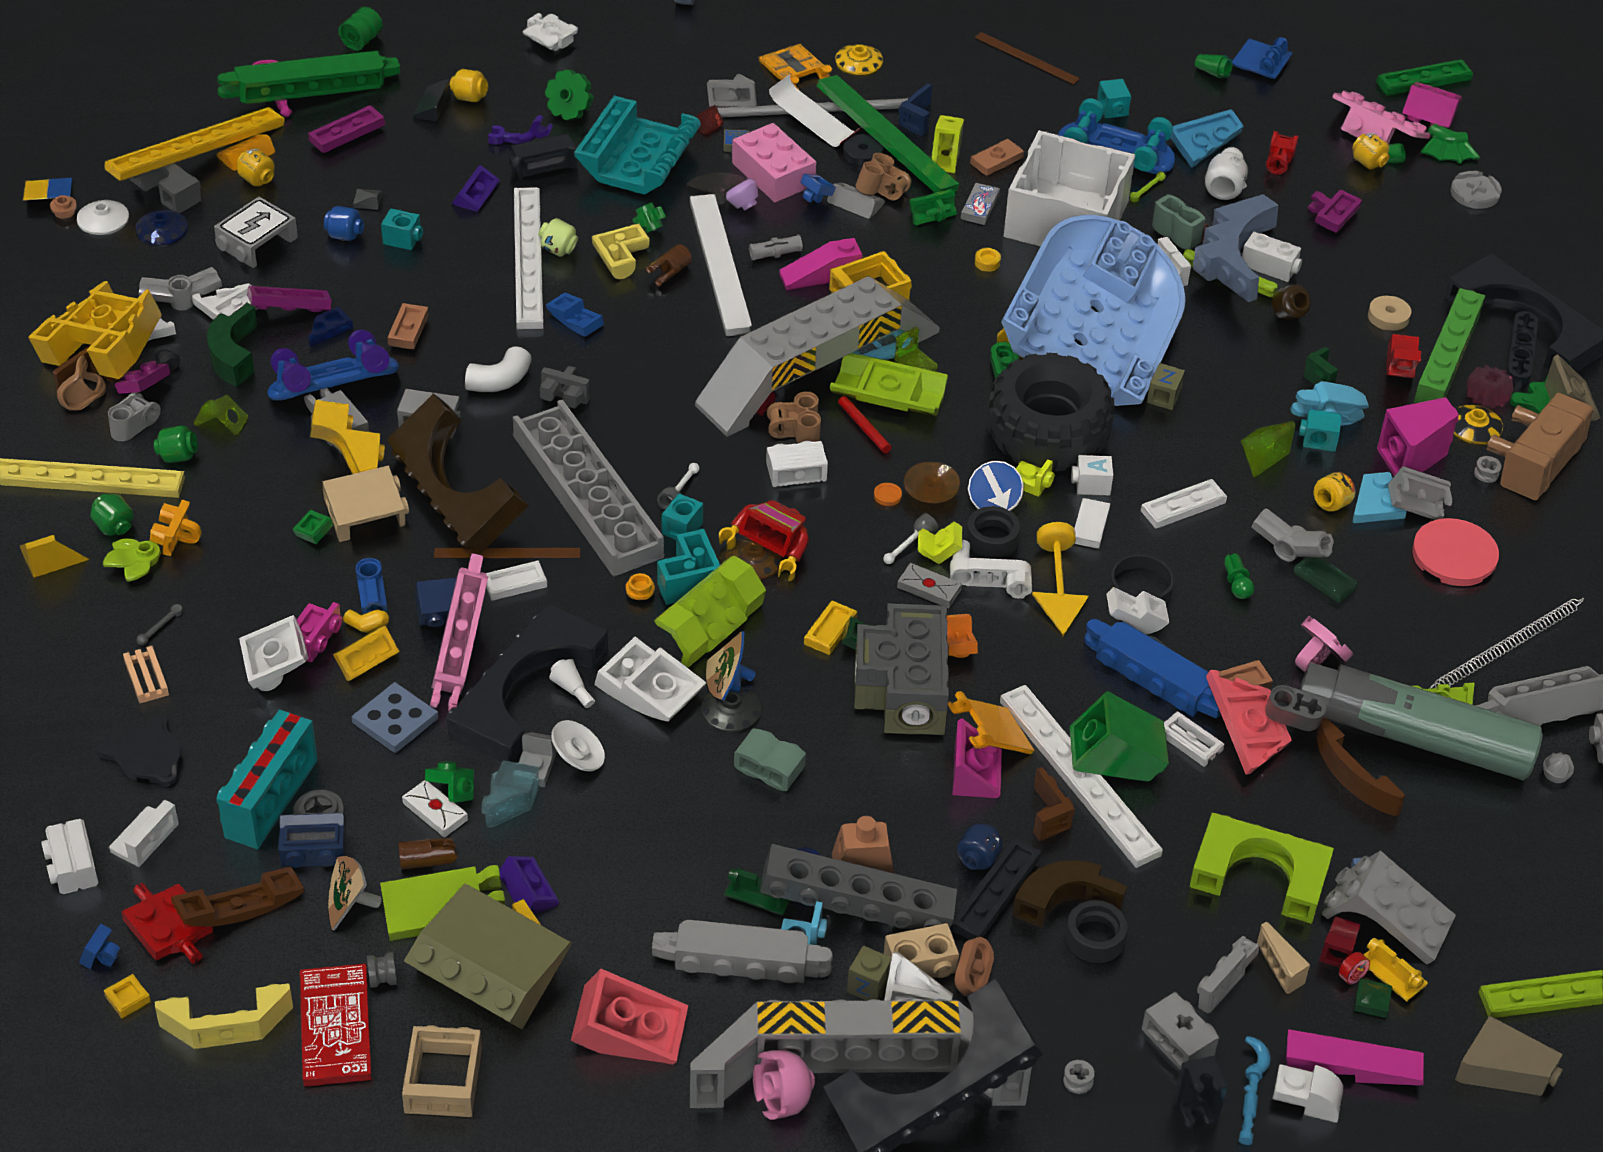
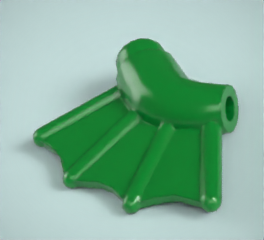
M1432 124L1428 129V133L1433 138L1424 146L1421 154L1431 155L1438 161L1453 160L1459 164L1467 159L1478 160L1480 158L1479 154L1469 144L1466 132H1454L1438 124Z

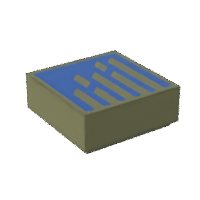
M724 129V152H732L733 139L749 133V130Z

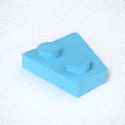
M1390 472L1363 475L1352 520L1353 523L1405 518L1406 510L1392 506L1388 488L1389 482L1393 479Z

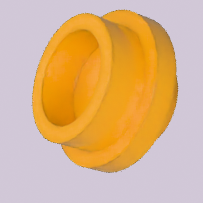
M642 573L631 576L626 584L627 595L635 600H646L655 591V585L651 578Z

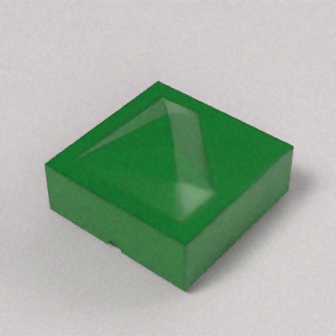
M310 509L293 528L296 536L317 544L334 523L330 517Z

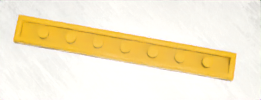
M267 107L105 161V170L122 181L284 126V118Z

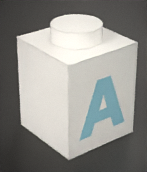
M1078 455L1077 466H1072L1071 482L1076 483L1077 494L1110 495L1113 481L1112 456Z

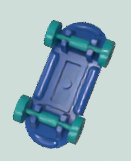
M1089 98L1084 100L1079 107L1080 115L1077 121L1067 124L1058 132L1059 136L1071 138L1081 143L1135 154L1133 168L1147 173L1157 174L1160 171L1166 173L1173 168L1175 163L1174 153L1166 144V141L1173 133V126L1170 121L1162 117L1152 119L1147 128V136L1113 125L1097 123L1104 114V107L1096 99Z

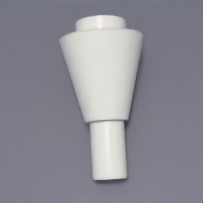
M562 659L556 662L551 668L550 680L573 696H576L585 708L591 707L595 700L584 688L585 686L572 659Z

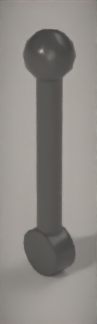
M179 604L171 606L169 614L145 634L138 635L137 643L139 645H146L148 638L174 616L178 617L183 614L182 606Z

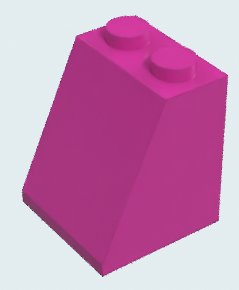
M1446 397L1387 409L1377 450L1393 475L1395 476L1402 467L1423 473L1447 456L1450 444L1453 441L1455 426L1458 422V412L1452 407Z

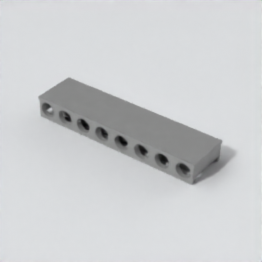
M563 400L557 401V407L523 419H520L518 415L513 417L514 438L613 577L664 558L663 535Z

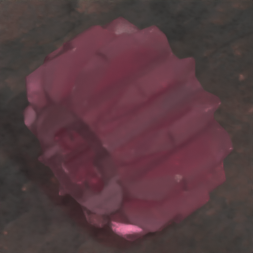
M1485 364L1483 368L1476 367L1468 377L1467 396L1473 398V403H1481L1483 407L1490 405L1495 409L1497 405L1504 406L1513 392V377L1507 375V370L1497 369V366L1490 368Z

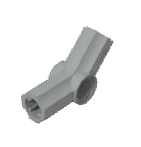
M213 267L189 277L177 275L169 280L142 277L139 296L148 289L156 302L171 303V306L176 310H187L194 305L192 295L200 293V296H203L221 288L222 283L217 271Z
M1265 508L1251 526L1274 544L1276 554L1284 561H1293L1297 556L1328 557L1332 553L1334 540L1331 534H1326L1325 531H1306L1297 525L1291 527L1269 509Z

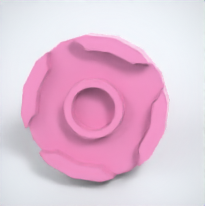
M1308 616L1301 624L1304 630L1313 637L1295 660V665L1302 671L1306 672L1310 662L1321 665L1330 654H1333L1344 663L1354 655L1345 644L1341 646L1340 642L1336 639L1337 637L1314 618L1312 619Z

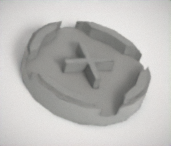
M1466 171L1459 173L1455 177L1450 191L1452 197L1460 204L1474 209H1485L1498 203L1502 189L1500 183L1494 177L1489 175L1487 178L1482 176L1483 173L1479 171Z

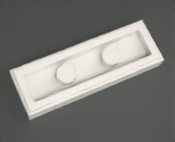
M1210 479L1142 504L1141 512L1157 529L1225 504L1227 496L1214 480Z

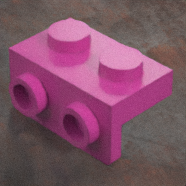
M333 602L329 609L326 610L309 603L298 617L297 622L304 636L307 649V661L313 662L318 653H322L325 650L331 635L339 631L343 620L342 616H340V604Z

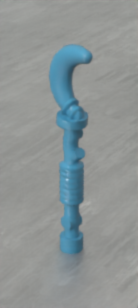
M1247 1036L1245 1041L1255 1049L1258 1060L1256 1064L1250 1065L1245 1071L1246 1078L1249 1079V1085L1244 1087L1247 1092L1242 1112L1244 1124L1242 1125L1243 1131L1240 1132L1239 1142L1244 1145H1250L1253 1142L1251 1130L1253 1128V1118H1255L1258 1096L1256 1091L1258 1082L1262 1079V1073L1269 1068L1271 1062V1055L1266 1045L1255 1037Z

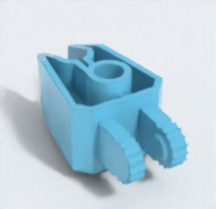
M1321 381L1314 386L1313 390L1303 389L1297 392L1296 399L1299 402L1292 404L1291 412L1299 417H1307L1309 409L1341 414V425H1350L1364 418L1365 415L1362 409L1368 408L1369 405L1365 395L1353 387Z

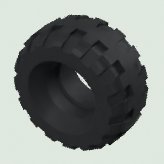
M1036 353L1025 356L1023 360L1017 359L1013 361L996 377L988 400L987 426L998 448L1004 455H1010L1012 461L1018 464L1024 461L1042 468L1048 459L1053 461L1052 470L1054 472L1066 471V468L1077 466L1078 455L1096 456L1105 447L1113 424L1114 398L1111 397V389L1104 376L1097 374V369L1089 363L1084 364L1079 361V358L1070 355L1061 356L1057 355L1058 353L1037 355Z

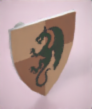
M348 856L337 857L331 878L328 908L331 928L334 931L355 902L373 908H378L381 904V896L364 891L367 884L363 869L356 859Z

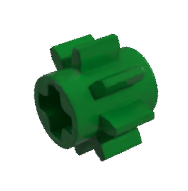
M653 202L635 210L638 216L632 220L634 224H640L645 233L663 226L661 219L666 216L661 206L655 208Z

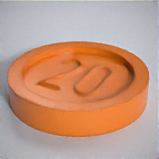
M881 483L874 489L875 501L883 506H893L901 500L902 491L896 484Z

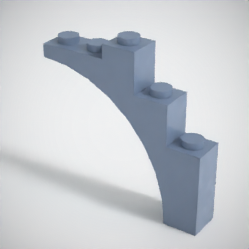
M1262 194L1214 209L1212 226L1205 228L1203 245L1195 247L1193 270L1208 281L1220 280L1247 302L1256 300L1259 276L1247 266L1241 257L1240 251L1253 232L1262 233L1276 227L1279 205Z

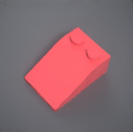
M600 969L584 985L571 1041L601 1054L674 1065L677 1061L688 1005Z

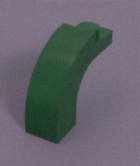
M245 303L230 316L223 313L218 314L210 324L207 332V343L212 368L220 378L235 387L254 373L252 352L237 345L240 340L258 327L255 306L249 303Z

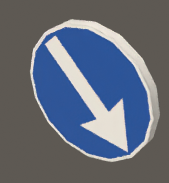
M991 461L978 467L969 479L968 486L970 500L977 509L996 506L1009 511L1018 505L1023 496L1024 489L1021 475L1015 467L1001 461Z

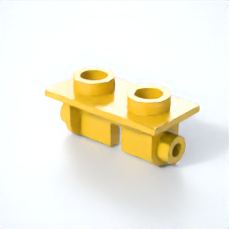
M1373 938L1368 943L1367 948L1369 951L1364 956L1370 960L1369 970L1386 985H1391L1392 990L1406 1002L1428 985V982L1421 976L1422 972L1415 970L1405 960L1399 959L1397 954L1385 945L1384 940Z

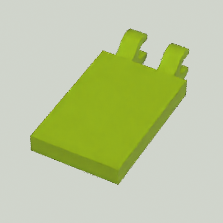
M497 865L488 866L480 873H476L474 866L380 883L389 940L394 941L419 936L420 932L464 883L478 891L497 890L487 896L505 905L504 893L502 890H498L501 888L499 867Z

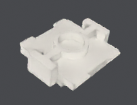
M538 13L527 20V29L523 31V35L550 50L554 48V51L559 48H565L573 42V36L577 34L578 27L559 20V17L554 14H549L542 18V15Z

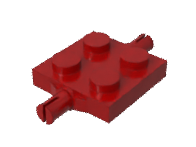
M140 883V886L137 884L133 892L141 902L123 910L122 919L155 961L178 952H183L192 964L196 963V960L197 962L200 961L203 955L194 944L199 939L213 933V926L201 927L183 923L171 899L173 896L186 893V891L178 883L160 893L152 894L145 883Z

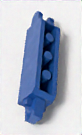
M1090 619L1086 625L1087 633L1084 637L1085 645H1088L1097 652L1096 659L1104 665L1113 668L1129 680L1136 682L1152 694L1161 697L1192 717L1198 711L1213 718H1218L1221 715L1206 679L1208 671L1125 622H1116L1111 627L1098 619Z

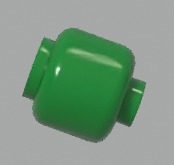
M184 425L167 427L160 430L158 439L154 440V450L156 455H160L163 461L168 464L191 460L194 453L198 451V440L195 432L190 431Z
M106 493L94 500L90 516L103 534L108 536L115 534L123 535L131 528L134 513L120 495Z

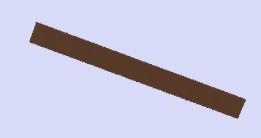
M980 32L974 37L1072 84L1080 79L985 33Z
M435 548L434 558H471L472 553L481 555L483 558H580V548H486L482 553L473 548Z

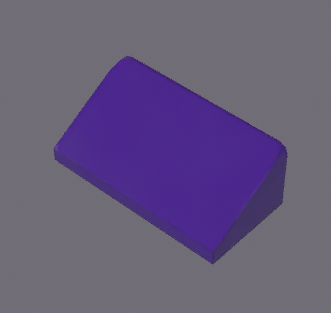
M479 165L455 197L452 204L478 211L500 179Z
M507 857L499 870L500 878L515 903L524 899L534 915L559 904L558 898L534 857Z

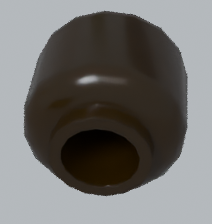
M1300 285L1283 287L1272 298L1273 311L1282 320L1301 318L1309 312L1311 307L1310 295Z

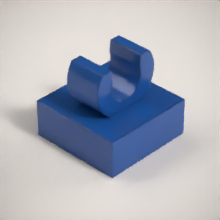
M804 174L800 181L801 184L807 187L803 198L808 202L814 200L816 203H820L823 195L833 196L836 189L833 184L820 175Z
M100 923L85 946L79 964L91 969L98 959L102 964L109 967L112 966L120 950L117 944L108 941L112 929Z

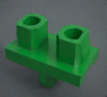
M949 189L910 199V212L912 213L913 224L917 226L935 220L941 222L946 217L957 215L954 203L955 191Z

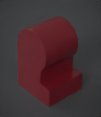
M1335 916L1319 961L1340 968L1343 961L1353 953L1361 924ZM1329 949L1347 953V956L1342 958L1335 957L1330 953Z

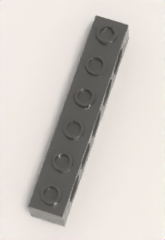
M771 844L764 865L760 893L771 895L774 898H784L800 902L807 906H815L816 901L823 902L822 908L833 910L836 913L854 915L869 921L895 925L902 929L916 930L945 923L948 924L950 929L954 920L957 889Z

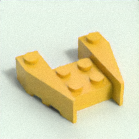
M104 281L89 291L90 296L78 305L72 302L66 306V313L58 318L54 315L51 316L28 337L41 362L57 366L67 362L69 357L83 343L90 344L91 346L87 349V352L99 375L120 379L136 363L162 314L150 290L146 289L138 298L114 294L108 281Z

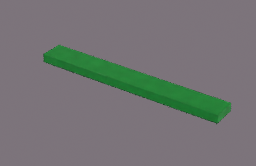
M838 75L819 79L817 87L934 193L949 189L957 191L959 183Z

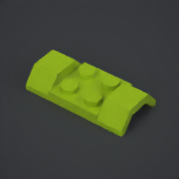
M850 353L843 356L839 375L835 383L831 382L830 391L835 394L853 397L863 402L907 412L910 409V411L937 417L944 399L948 374Z
M734 555L729 557L654 621L657 626L672 634L683 653L681 664L689 668L706 652H710L747 620V617L763 604L766 589L753 567Z

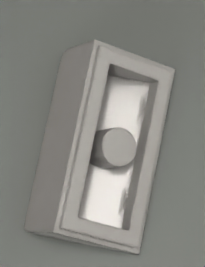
M845 183L833 184L836 189L833 196H828L827 198L828 203L867 219L873 217L885 203L883 198L863 194L855 187Z

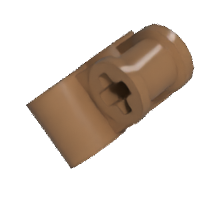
M875 153L871 162L863 164L855 186L863 194L875 195L877 192L887 199L897 200L902 196L903 192L911 187L912 181L909 174L893 166L894 160L890 156L883 153Z
M801 392L795 396L794 402H776L771 404L767 408V417L771 422L768 427L770 435L779 439L796 437L798 444L803 441H820L821 417L818 414V397L811 392ZM778 424H781V431H779Z

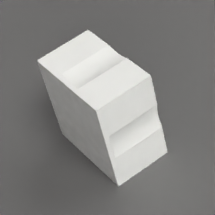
M1038 131L1028 150L1027 160L1019 168L1008 191L1004 237L1041 246L1049 231L1059 222L1070 217L1098 215L1120 221L1129 200L1135 154L1103 146L1089 145L1071 138Z

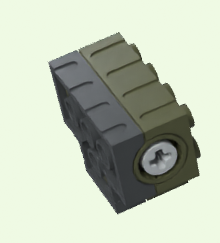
M888 603L886 625L868 626L858 624L854 709L874 708V710H884V733L944 735L949 696L947 606Z

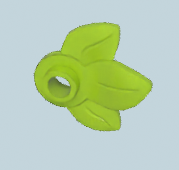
M121 539L112 543L114 550L106 555L103 566L124 568L126 581H134L146 575L150 571V567L158 562L161 554L160 547L152 541L139 542L135 539Z

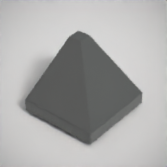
M357 189L353 208L378 210L383 192L380 190Z

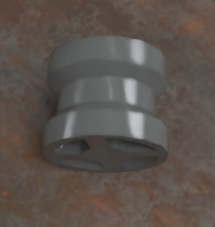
M387 952L382 957L367 955L370 987H378L380 983L396 985L393 952Z

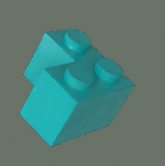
M704 529L677 534L676 557L657 561V585L666 605L677 602L720 566Z

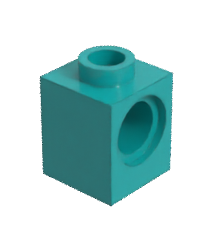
M1123 79L1100 81L1097 100L1104 107V117L1128 116L1131 95Z
M390 209L381 223L382 240L385 245L412 250L416 242L420 241L423 236V226H420L419 214Z
M1309 409L1307 419H1301L1299 435L1304 436L1303 447L1335 452L1340 434L1341 414Z
M679 493L662 513V534L675 540L677 534L698 530L703 524V503Z

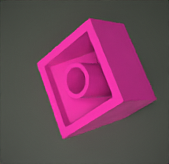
M1416 82L1411 86L1402 113L1406 114L1407 119L1420 123L1422 119L1431 122L1430 126L1438 124L1439 126L1449 128L1463 96Z

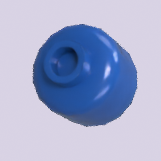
M335 206L331 211H327L325 215L324 229L331 238L353 241L358 234H362L364 220L361 219L360 213L356 209Z

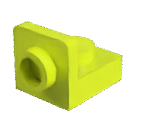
M1047 459L1042 468L1021 461L1016 470L1021 475L1024 485L1023 491L1039 497L1045 487L1049 488L1055 476V473L1052 472L1053 461Z
M956 522L939 530L935 535L924 528L918 532L919 553L938 564L962 549V526Z

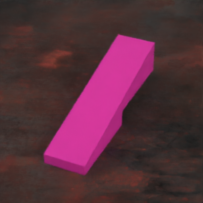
M1288 1029L1287 1066L1313 1072L1315 1065L1328 1069L1334 1074L1355 1075V1083L1423 1085L1424 1053Z

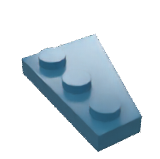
M1230 109L1173 126V133L1170 138L1192 168L1239 135L1244 125L1233 110Z

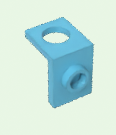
M816 901L812 923L784 918L781 929H801L808 937V944L818 945L819 938H825L827 919H822L823 902Z

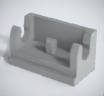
M1402 467L1388 484L1393 507L1438 520L1444 517L1443 503L1448 506L1452 505L1451 483L1447 480Z

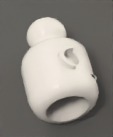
M1234 147L1226 148L1221 154L1216 155L1208 166L1205 176V187L1217 199H1233L1241 193L1242 189L1247 187L1245 181L1248 174V166L1239 149Z

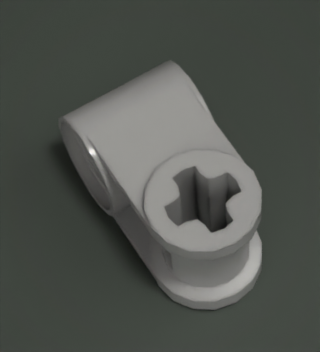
M138 392L131 393L126 399L108 410L111 437L117 441L132 439L136 434L157 421L161 412L160 405L155 402L146 401L143 395Z

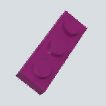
M370 105L308 133L309 141L322 153H325L384 126L385 119L384 116Z
M248 286L247 291L250 304L259 309H269L272 306L288 311L296 310V308H307V310L312 312H321L323 309L331 310L332 300L327 290Z

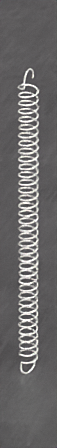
M1584 598L1580 599L1578 604L1572 602V600L1576 599L1567 601L1559 606V608L1544 615V617L1537 619L1517 633L1510 635V637L1502 640V642L1495 644L1490 649L1467 661V663L1440 677L1430 689L1434 685L1437 688L1436 684H1440V681L1445 684L1444 678L1449 682V687L1454 685L1455 682L1458 683V680H1462L1463 677L1460 669L1465 673L1463 678H1466V675L1469 676L1475 670L1471 662L1477 667L1475 671L1478 668L1481 669L1482 666L1497 659L1498 655L1495 652V648L1500 652L1498 657H1501V654L1504 655L1505 652H1509L1513 647L1516 648L1517 645L1524 643L1525 639L1521 632L1525 633L1527 637L1525 641H1527L1528 638L1539 634L1540 631L1543 632V629H1547V627L1554 625L1555 622L1557 623L1562 618L1569 616L1570 613L1572 614L1574 611H1577V605L1583 602ZM1571 602L1576 606V610H1573V607L1570 605ZM1567 605L1573 610L1572 612L1569 611ZM1563 607H1565L1566 610L1569 612L1568 615L1563 610ZM1559 609H1561V610L1563 611V613L1565 614V617H1563V616L1561 615V613L1559 612ZM1556 611L1561 616V619H1558L1557 615L1555 614ZM1552 614L1555 615V617L1557 618V621L1554 620V618L1552 617ZM1548 616H1550L1551 619L1554 621L1553 624L1548 619ZM1544 618L1548 620L1550 626H1547L1546 622L1544 621ZM1540 621H1543V622H1544V624L1546 625V628H1543V626H1542V624L1540 623ZM1537 623L1540 624L1542 630H1539ZM1533 625L1538 629V633L1535 632ZM1529 627L1535 632L1534 635L1529 631ZM1525 629L1529 631L1531 637H1528V635L1525 632ZM1518 634L1521 635L1523 642L1518 638ZM1514 636L1518 639L1519 644L1514 640ZM1510 639H1512V640L1514 641V643L1516 644V646H1513V645H1512V643L1510 642ZM1506 641H1508L1512 646L1511 649L1506 644ZM1502 643L1506 645L1508 651H1505V649L1502 646ZM1498 646L1502 647L1504 653H1501ZM1491 650L1495 653L1496 658L1491 654ZM1487 652L1491 655L1492 660L1488 658ZM1483 655L1489 660L1488 663L1484 660ZM1479 657L1485 662L1484 665L1481 664ZM1475 659L1479 661L1481 667L1477 666ZM1467 664L1472 667L1473 672L1468 669ZM1464 667L1468 669L1469 674H1466ZM1456 671L1461 675V679L1457 677ZM1452 674L1456 676L1457 681L1453 679ZM1448 676L1452 678L1453 684L1448 680Z

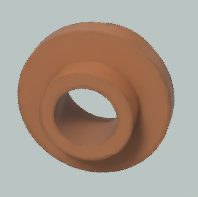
M61 195L52 200L50 208L56 217L65 219L75 214L77 204L74 198Z

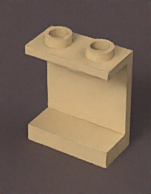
M389 465L323 481L324 500L334 523L333 526L339 542L350 540V526L396 515L400 527L405 526V514L409 513L407 500L405 497H400L401 486L398 476H392Z

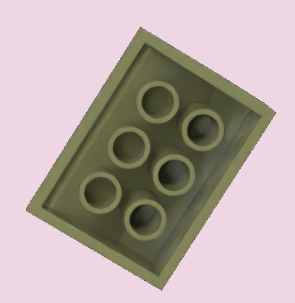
M464 883L420 932L404 962L516 1027L523 1029L572 943Z

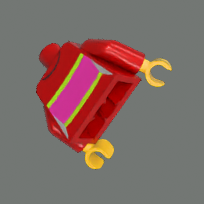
M772 500L761 504H749L731 522V528L725 527L719 531V544L728 539L727 549H733L736 546V534L739 533L783 557L787 555L788 559L780 562L778 577H780L782 571L788 570L790 571L788 581H792L796 572V562L800 561L809 543L806 527H804L806 518L796 509H790Z

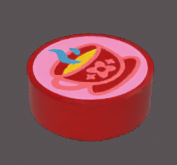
M1361 952L1352 953L1341 964L1339 977L1349 985L1356 984L1369 970L1370 960Z

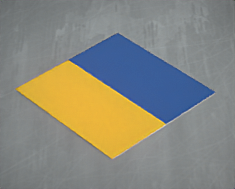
M72 178L26 181L23 200L56 198L61 195L70 197Z

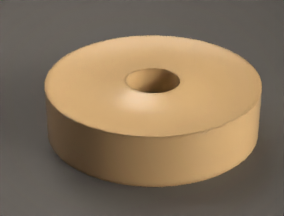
M1394 296L1375 298L1370 303L1368 311L1370 322L1376 327L1387 331H1397L1405 328L1411 316L1410 306L1404 300Z

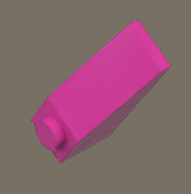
M855 238L832 241L780 269L779 274L786 290L830 283V269L862 259V253Z

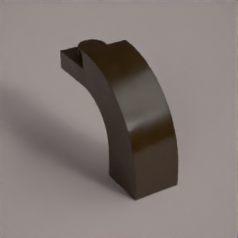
M1080 860L1055 862L1038 869L1024 881L1015 897L1012 916L1042 928L1051 910L1058 904L1066 901H1104L1122 910L1128 886L1114 879L1101 876L1102 865Z

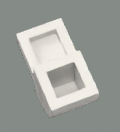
M1113 587L1106 594L1110 615L1117 620H1122L1145 635L1157 632L1169 623L1165 601L1145 591L1134 597Z
M1280 1064L1273 1099L1305 1107L1304 1115L1337 1123L1343 1094V1084L1334 1073L1315 1065L1313 1072Z

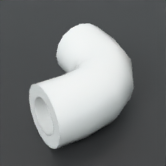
M511 347L506 351L503 360L498 364L479 365L470 363L465 376L466 390L497 392L519 383L528 371L532 360L531 355L524 348Z

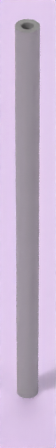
M908 98L866 101L876 110L899 109L901 103ZM834 102L816 103L827 112L843 111ZM779 105L715 109L716 118L789 114Z

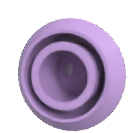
M750 178L726 192V200L737 209L742 207L744 211L757 203L755 198L759 196L756 181Z

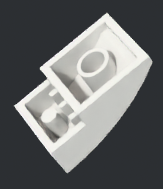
M634 637L598 671L594 685L640 713L656 719L669 721L705 686L706 682L662 648L654 651Z

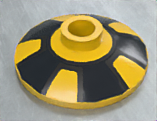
M1465 405L1456 408L1458 422L1453 434L1459 439L1472 444H1488L1493 435L1501 436L1503 424L1499 416L1493 411L1477 405Z

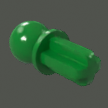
M1237 553L1228 554L1225 557L1224 564L1228 571L1227 580L1232 584V593L1239 599H1247L1254 592V583L1249 578L1250 573L1248 569L1244 568L1241 558Z

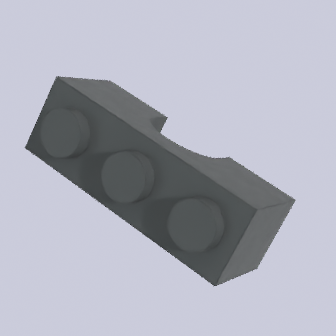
M174 163L130 178L133 183L144 191L159 186L161 203L176 213H181L202 201L200 194L201 185L198 179L189 175L179 165Z

